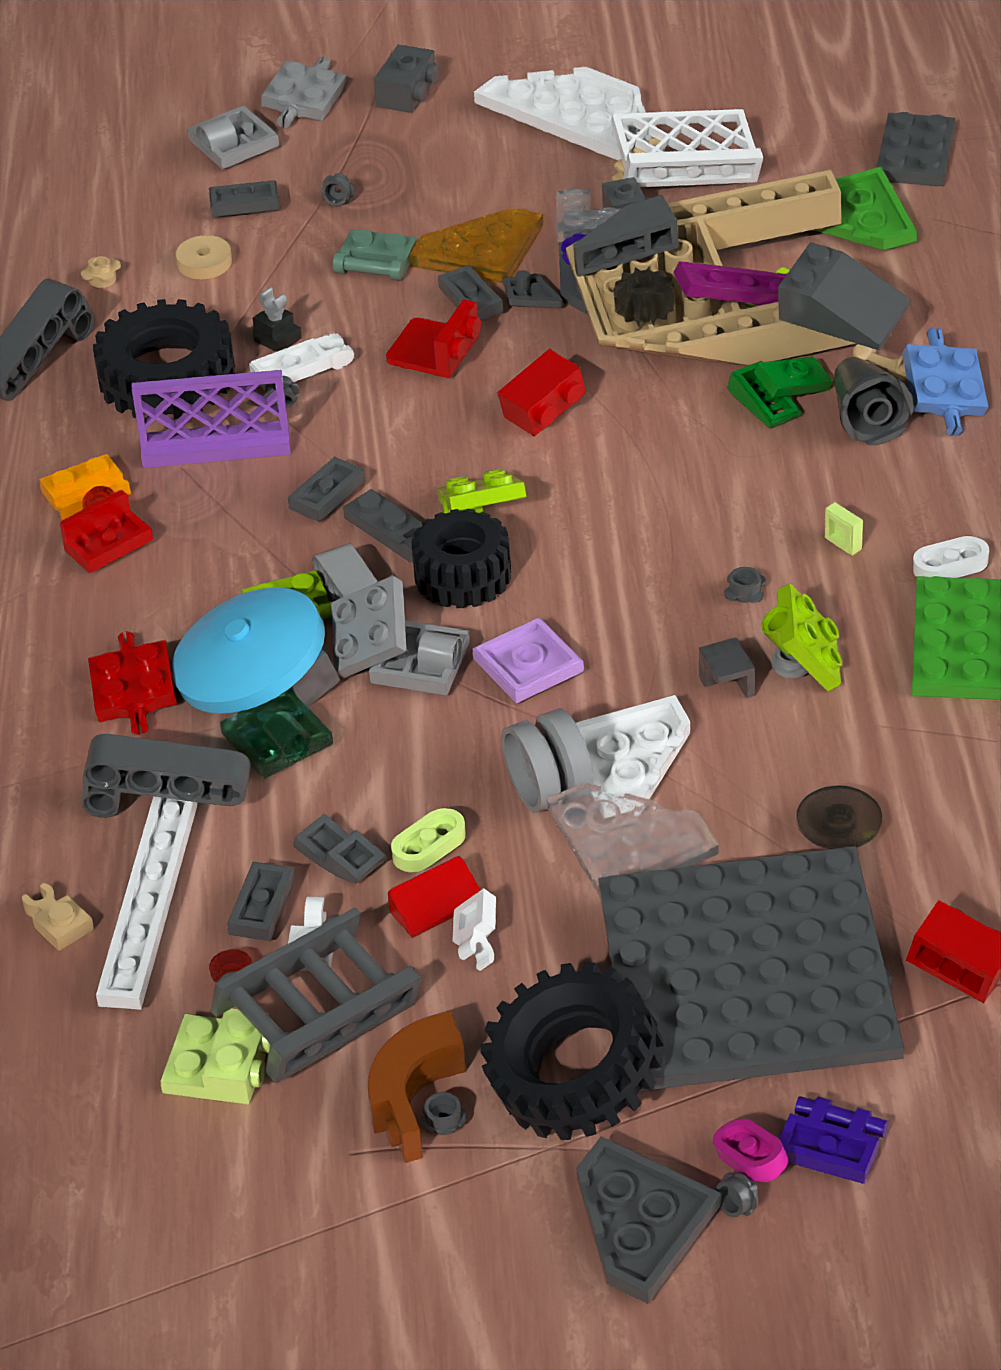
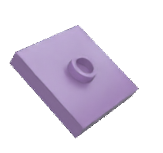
M540 617L472 648L473 659L516 704L584 672L583 660Z

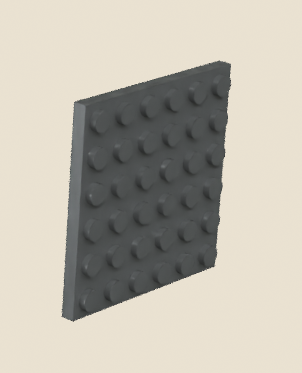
M856 846L598 878L611 967L617 969L622 980L628 977L633 982L656 1020L657 1028L663 1037L664 1046L657 1048L664 1059L662 1068H652L650 1070L656 1081L652 1090L904 1059L903 1041Z

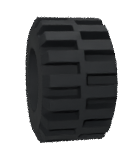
M454 509L450 510L449 513L441 512L435 514L434 519H426L422 522V527H418L415 530L411 543L415 585H418V591L422 595H426L429 601H439L440 606L449 607L450 605H454L456 608H465L467 605L476 607L480 606L483 601L490 602L496 599L495 594H502L506 590V584H509L511 580L510 544L508 531L497 518H490V514L485 512L476 513L472 509H467L466 511Z

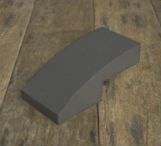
M323 814L295 836L294 847L307 858L335 876L354 884L360 882L382 864L387 856L360 832L355 830L349 835L326 814Z

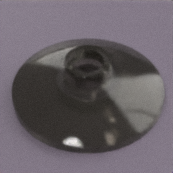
M829 786L813 791L802 800L797 810V825L805 838L820 847L837 849L856 846L857 848L867 844L878 834L882 825V812L875 799L862 790L848 786Z

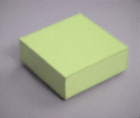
M836 502L825 508V539L852 556L862 550L863 520Z

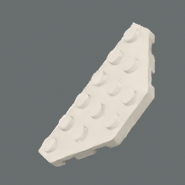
M588 67L573 68V74L554 76L553 70L527 73V79L508 81V75L495 76L474 91V101L476 104L615 160H620L621 155L611 123L612 114L646 113L644 106H642L639 87ZM633 125L623 126V129L634 135L640 131V129ZM649 134L643 138L646 142L653 139Z

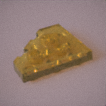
M509 208L424 234L409 254L410 266L447 273L470 265L483 280L503 283V278L514 275L543 226V213Z

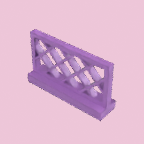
M282 370L132 383L143 468L291 455L290 431ZM275 383L276 390L267 398L254 391L261 384ZM232 387L239 392L230 402L216 393L221 388ZM193 390L202 395L193 405L179 397L184 391ZM157 394L164 398V400L156 408H153L142 401L141 395ZM246 397L259 404L250 415L237 407ZM209 400L222 408L213 418L200 410ZM171 404L185 411L176 421L163 414ZM268 410L278 416L280 421L260 422L257 419ZM229 414L243 421L238 425L224 426L221 424ZM192 417L206 424L203 428L187 429L184 427ZM155 420L168 427L166 431L147 433V428Z

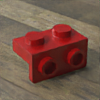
M119 490L60 522L64 551L89 573L104 567L153 540L151 527L130 510L128 495L123 490Z

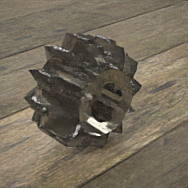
M650 266L646 270L640 271L635 267L633 273H622L621 280L615 282L614 305L615 309H617V314L622 315L625 322L635 320L638 326L643 322H649L654 325L656 319L667 320L668 313L674 310L675 289L672 278L666 277L664 270L653 272Z

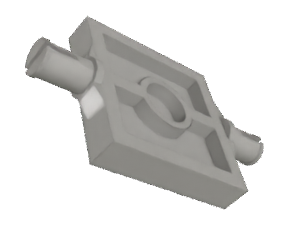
M323 56L319 57L316 64L312 67L303 65L300 62L285 61L261 95L262 107L281 112V115L277 118V123L282 128L284 124L285 128H288L296 117L323 121L346 87V75L329 70L330 60L327 57L323 60Z

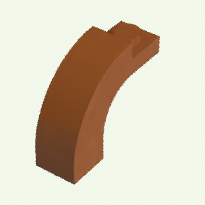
M450 1010L422 1018L402 1028L382 1046L370 1068L368 1094L374 1133L386 1131L390 1146H399L405 1163L423 1158L420 1129L410 1105L415 1094L433 1081L466 1072L464 1043Z

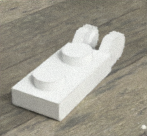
M330 333L329 336L325 335L317 339L312 338L251 361L249 366L250 372L282 370L283 376H288L293 382H296L330 368L341 369L343 366L353 362L355 354L351 347L344 344V339L338 333ZM261 384L260 386L265 390L266 384Z

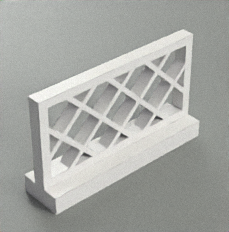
M743 109L612 114L611 123L625 169L623 179L635 177L640 187L755 183L758 181L763 155L760 148H755ZM737 122L738 128L733 132L721 125V123ZM690 123H699L705 126L706 129L700 133L688 125ZM657 124H666L672 127L673 130L667 134L655 126ZM633 125L640 129V131L634 135L623 129V126ZM715 132L726 138V140L720 144L708 136ZM682 133L693 139V141L687 145L675 137ZM649 134L661 142L655 147L644 141L643 138ZM735 143L743 149H729L728 147ZM701 144L710 150L697 151L695 149ZM668 145L677 151L664 152L662 150ZM637 147L646 153H630V151Z

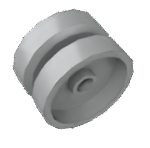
M558 708L537 716L535 726L528 720L503 728L501 740L506 767L520 799L531 812L538 813L557 806L560 795L569 801L592 793L594 774L590 755L576 723L564 709Z

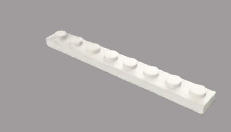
M153 796L96 993L98 1007L142 1009L198 802Z

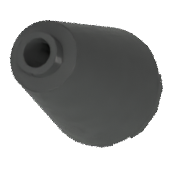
M849 357L841 361L835 369L834 381L840 421L844 430L852 439L866 442L867 445H879L899 436L906 428L905 423L909 415L912 416L914 411L913 397L907 386L900 379L862 358Z

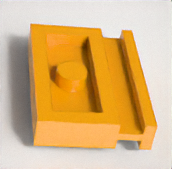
M108 454L91 458L86 462L56 471L54 474L39 479L41 491L53 508L59 511L62 520L119 490H123L127 495L131 494L128 480L123 479L121 471Z

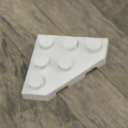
M676 695L576 723L585 741L593 768L594 787L590 795L603 820L643 810L690 735V720Z

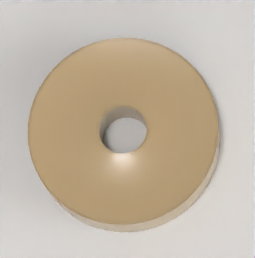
M202 235L187 239L176 250L178 270L184 276L193 279H210L222 275L232 265L231 247L223 238L212 235Z

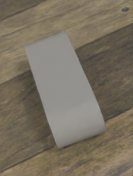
M351 543L313 555L312 557L314 571L317 570L327 595L332 602L378 582Z

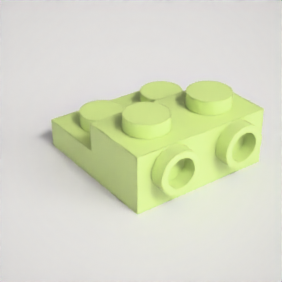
M231 1008L224 1012L222 1019L185 1014L160 1081L162 1093L249 1105L255 1087L260 1088L263 1084L265 1076L264 1059L266 1053H269L270 1044L239 1009Z

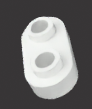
M963 536L922 547L913 556V573L916 577L939 576L959 578L978 573L988 565L989 546L978 537Z

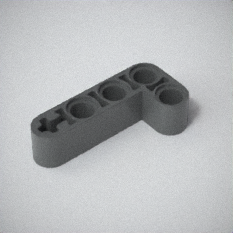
M50 278L43 280L0 336L1 399L10 401L20 393L62 335L79 341L84 340L90 335L94 326V315L79 289Z
M100 734L91 739L83 773L82 806L87 813L95 817L108 818L114 816L118 812L122 792L220 806H236L241 804L246 797L251 763L247 756L233 750L115 734Z

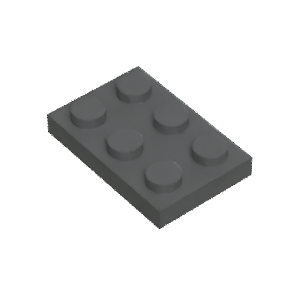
M908 112L888 113L877 167H882L891 183L944 187L955 131V118L938 114L927 116L914 115Z

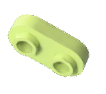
M449 808L436 809L398 834L391 843L394 865L405 872H419L462 844L466 837L465 820L462 814Z

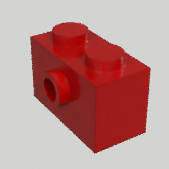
M548 349L500 389L497 394L504 418L535 437L567 408L576 403L586 393L580 367L553 350Z
M938 900L915 933L905 961L976 1000L985 1003L1001 978V932L991 929L967 916L961 910Z

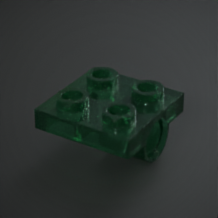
M290 688L264 704L240 711L220 721L221 734L238 752L248 757L251 766L263 779L333 745L332 732Z

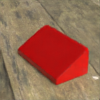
M456 856L388 891L389 912L413 938L453 918L454 909L481 890L464 860L460 856Z

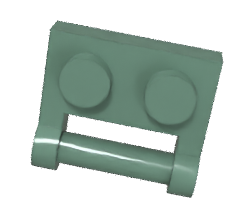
M351 229L341 250L334 255L333 272L345 274L347 271L386 275L390 276L391 280L402 281L418 249L417 237L403 236L397 233L386 234L370 232L364 229Z

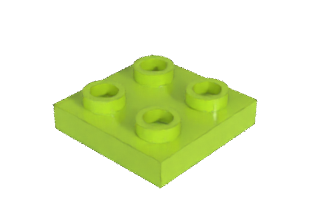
M497 469L482 473L483 479L469 481L466 476L446 480V486L437 488L439 503L443 505L444 513H449L450 510L454 509L459 511L472 509L476 513L483 512L484 505L527 497L524 482L511 473L505 474V469Z
M791 583L778 589V605L764 616L761 622L762 632L783 653L792 655L827 691L841 685L840 666H842V660L838 653L837 639L839 638V631L835 623L829 617L824 618L816 610L811 598L807 594H801Z

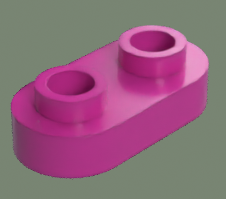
M738 1119L728 1122L720 1127L713 1136V1144L720 1159L737 1172L744 1174L751 1181H772L780 1176L788 1164V1156L781 1140L751 1120Z

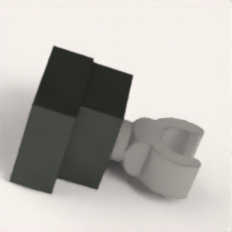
M272 287L260 293L259 300L264 310L252 318L254 341L278 352L302 339L301 328L294 324L293 313L284 309L287 305L285 294L283 293L275 299Z

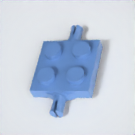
M936 327L927 331L930 346L906 344L902 352L908 387L913 397V412H926L942 416L945 419L947 434L951 436L953 433V436H957L963 431L960 422L961 416H984L988 409L977 350L946 346L942 329L938 328L936 331Z

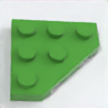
M882 167L836 178L841 190V224L814 229V231L881 250L917 242V230Z

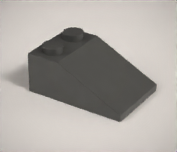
M812 242L808 244L778 286L779 320L876 350L881 349L911 305L910 298L845 252Z

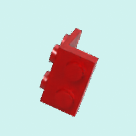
M463 299L447 323L419 317L412 318L386 353V362L404 369L450 378L479 337L481 319L477 317V302Z

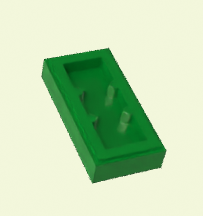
M814 356L762 362L754 370V374L772 398L828 391L833 383Z

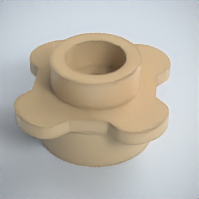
M103 256L93 257L88 260L87 268L81 271V277L84 280H89V284L93 287H108L116 281L115 271L121 268L120 261L116 259L109 260V258Z

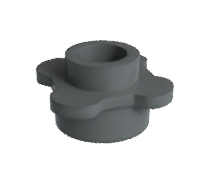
M739 567L727 576L729 587L724 590L726 599L730 601L737 600L743 603H756L763 599L761 587L765 586L766 579L756 569Z

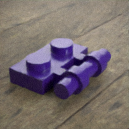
M799 1096L795 1105V1114L790 1113L779 1139L788 1156V1163L865 1184L879 1150V1137L884 1138L886 1135L888 1120L872 1116V1111L859 1107L856 1111L834 1106L832 1105V1100L819 1096L816 1100Z

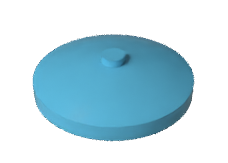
M264 588L240 594L207 612L187 631L178 644L172 659V679L184 700L189 705L204 712L218 714L234 713L257 707L284 693L308 672L319 656L324 643L325 627L323 620L314 603L306 595L292 589Z

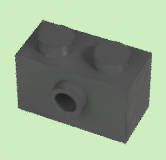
M398 44L374 78L376 107L413 113L420 101H424L430 86L435 84L438 79L439 66L435 64L434 50Z

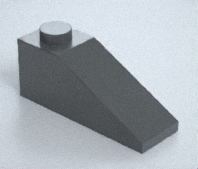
M659 195L628 204L573 245L577 276H583L679 248L677 219L664 197Z

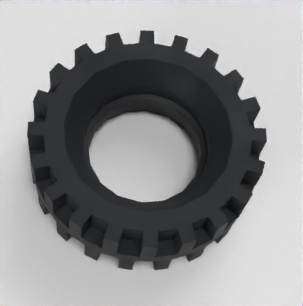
M166 299L157 300V305L149 307L146 306L145 302L137 304L136 311L130 313L124 309L118 312L119 320L108 319L104 323L105 332L97 331L95 335L96 344H93V352L100 393L103 392L104 400L107 404L115 402L116 411L123 413L128 409L132 410L133 418H136L132 383L235 374L231 333L229 332L228 323L226 320L220 321L219 313L215 310L206 313L205 305L197 303L194 307L187 306L186 300L178 299L176 304H166ZM165 348L188 349L192 351L189 355L177 361L164 364H152L135 360L148 352ZM230 387L221 388L218 392L227 394ZM193 390L184 391L179 397L193 405L202 395ZM157 394L141 395L142 401L153 408H156L164 400V398ZM210 400L208 401L209 404L215 405V403L211 402ZM171 404L163 414H173L175 420L185 411Z
M586 962L582 971H575L571 963L561 964L560 974L550 977L545 969L536 974L538 983L529 988L523 983L515 987L514 990L518 997L511 1004L502 1000L496 1007L501 1015L498 1022L488 1021L485 1027V1032L492 1042L482 1043L480 1053L487 1062L482 1065L484 1074L509 1114L513 1115L517 1123L525 1130L531 1125L539 1137L547 1138L551 1129H554L560 1140H571L573 1130L582 1129L586 1137L596 1135L595 1125L605 1120H608L611 1127L620 1123L621 1121L617 1113L626 1106L635 1111L642 1104L637 1094L642 1088L652 1091L656 1081L650 1070L652 1068H662L664 1060L657 1049L664 1046L663 1037L657 1028L658 1024L633 982L628 977L622 980L617 969L610 966L602 974L594 962ZM585 1028H601L612 1033L613 1040L609 1052L593 1069L577 1079L560 1084L545 1083L540 1080L538 1071L545 1054L557 1041L569 1033Z

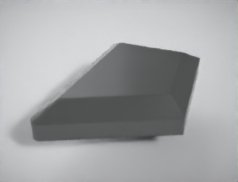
M521 270L514 277L503 278V286L510 306L532 308L563 307V299L538 273L530 274L528 271Z

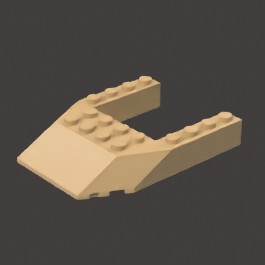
M832 170L667 203L677 219L679 248L578 277L575 272L573 250L575 243L566 248L567 257L599 345L668 357L751 365L759 361H776L856 344L779 320L778 302L740 310L736 301L724 302L719 299H696L686 296L673 273L679 261L723 266L716 250L841 224V190Z

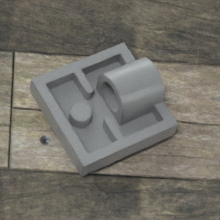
M244 105L187 128L188 139L221 169L235 166L241 161L264 154L266 151L279 146L278 134Z
M392 575L331 602L334 669L338 675L346 678L406 652L402 580Z
M405 620L406 652L372 666L369 670L370 683L447 696L469 646V630Z

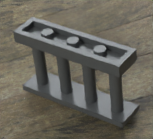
M356 907L342 915L336 914L329 917L322 926L237 972L231 971L226 973L215 983L211 1012L217 1017L235 1006L270 1044L265 1072L276 1084L416 1003L422 977L411 966L396 974H388L355 939L361 914ZM341 949L375 986L363 993H353L322 958ZM306 967L336 999L340 1006L327 1013H319L287 977ZM272 987L306 1025L292 1033L283 1032L252 997Z

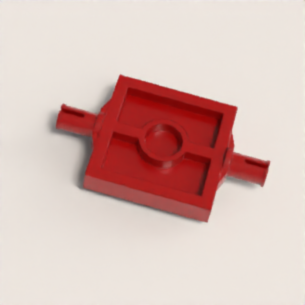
M126 631L127 642L123 632L118 635L119 651L88 658L91 685L98 722L117 718H130L132 733L140 735L139 723L143 734L148 731L146 714L160 708L177 705L166 640L135 647L134 634Z

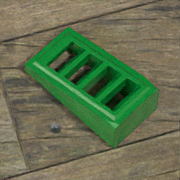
M762 361L731 372L727 389L735 399L767 427L773 428L801 416L802 411L790 396L772 398L756 377L754 370ZM763 393L766 395V396H763V397H761V398L758 396V395H761V394H763ZM771 401L775 403L770 406L765 405L766 403H769ZM779 409H782V410H783V412H780V413L775 414V415H773V413H772V412L777 411V410H779Z

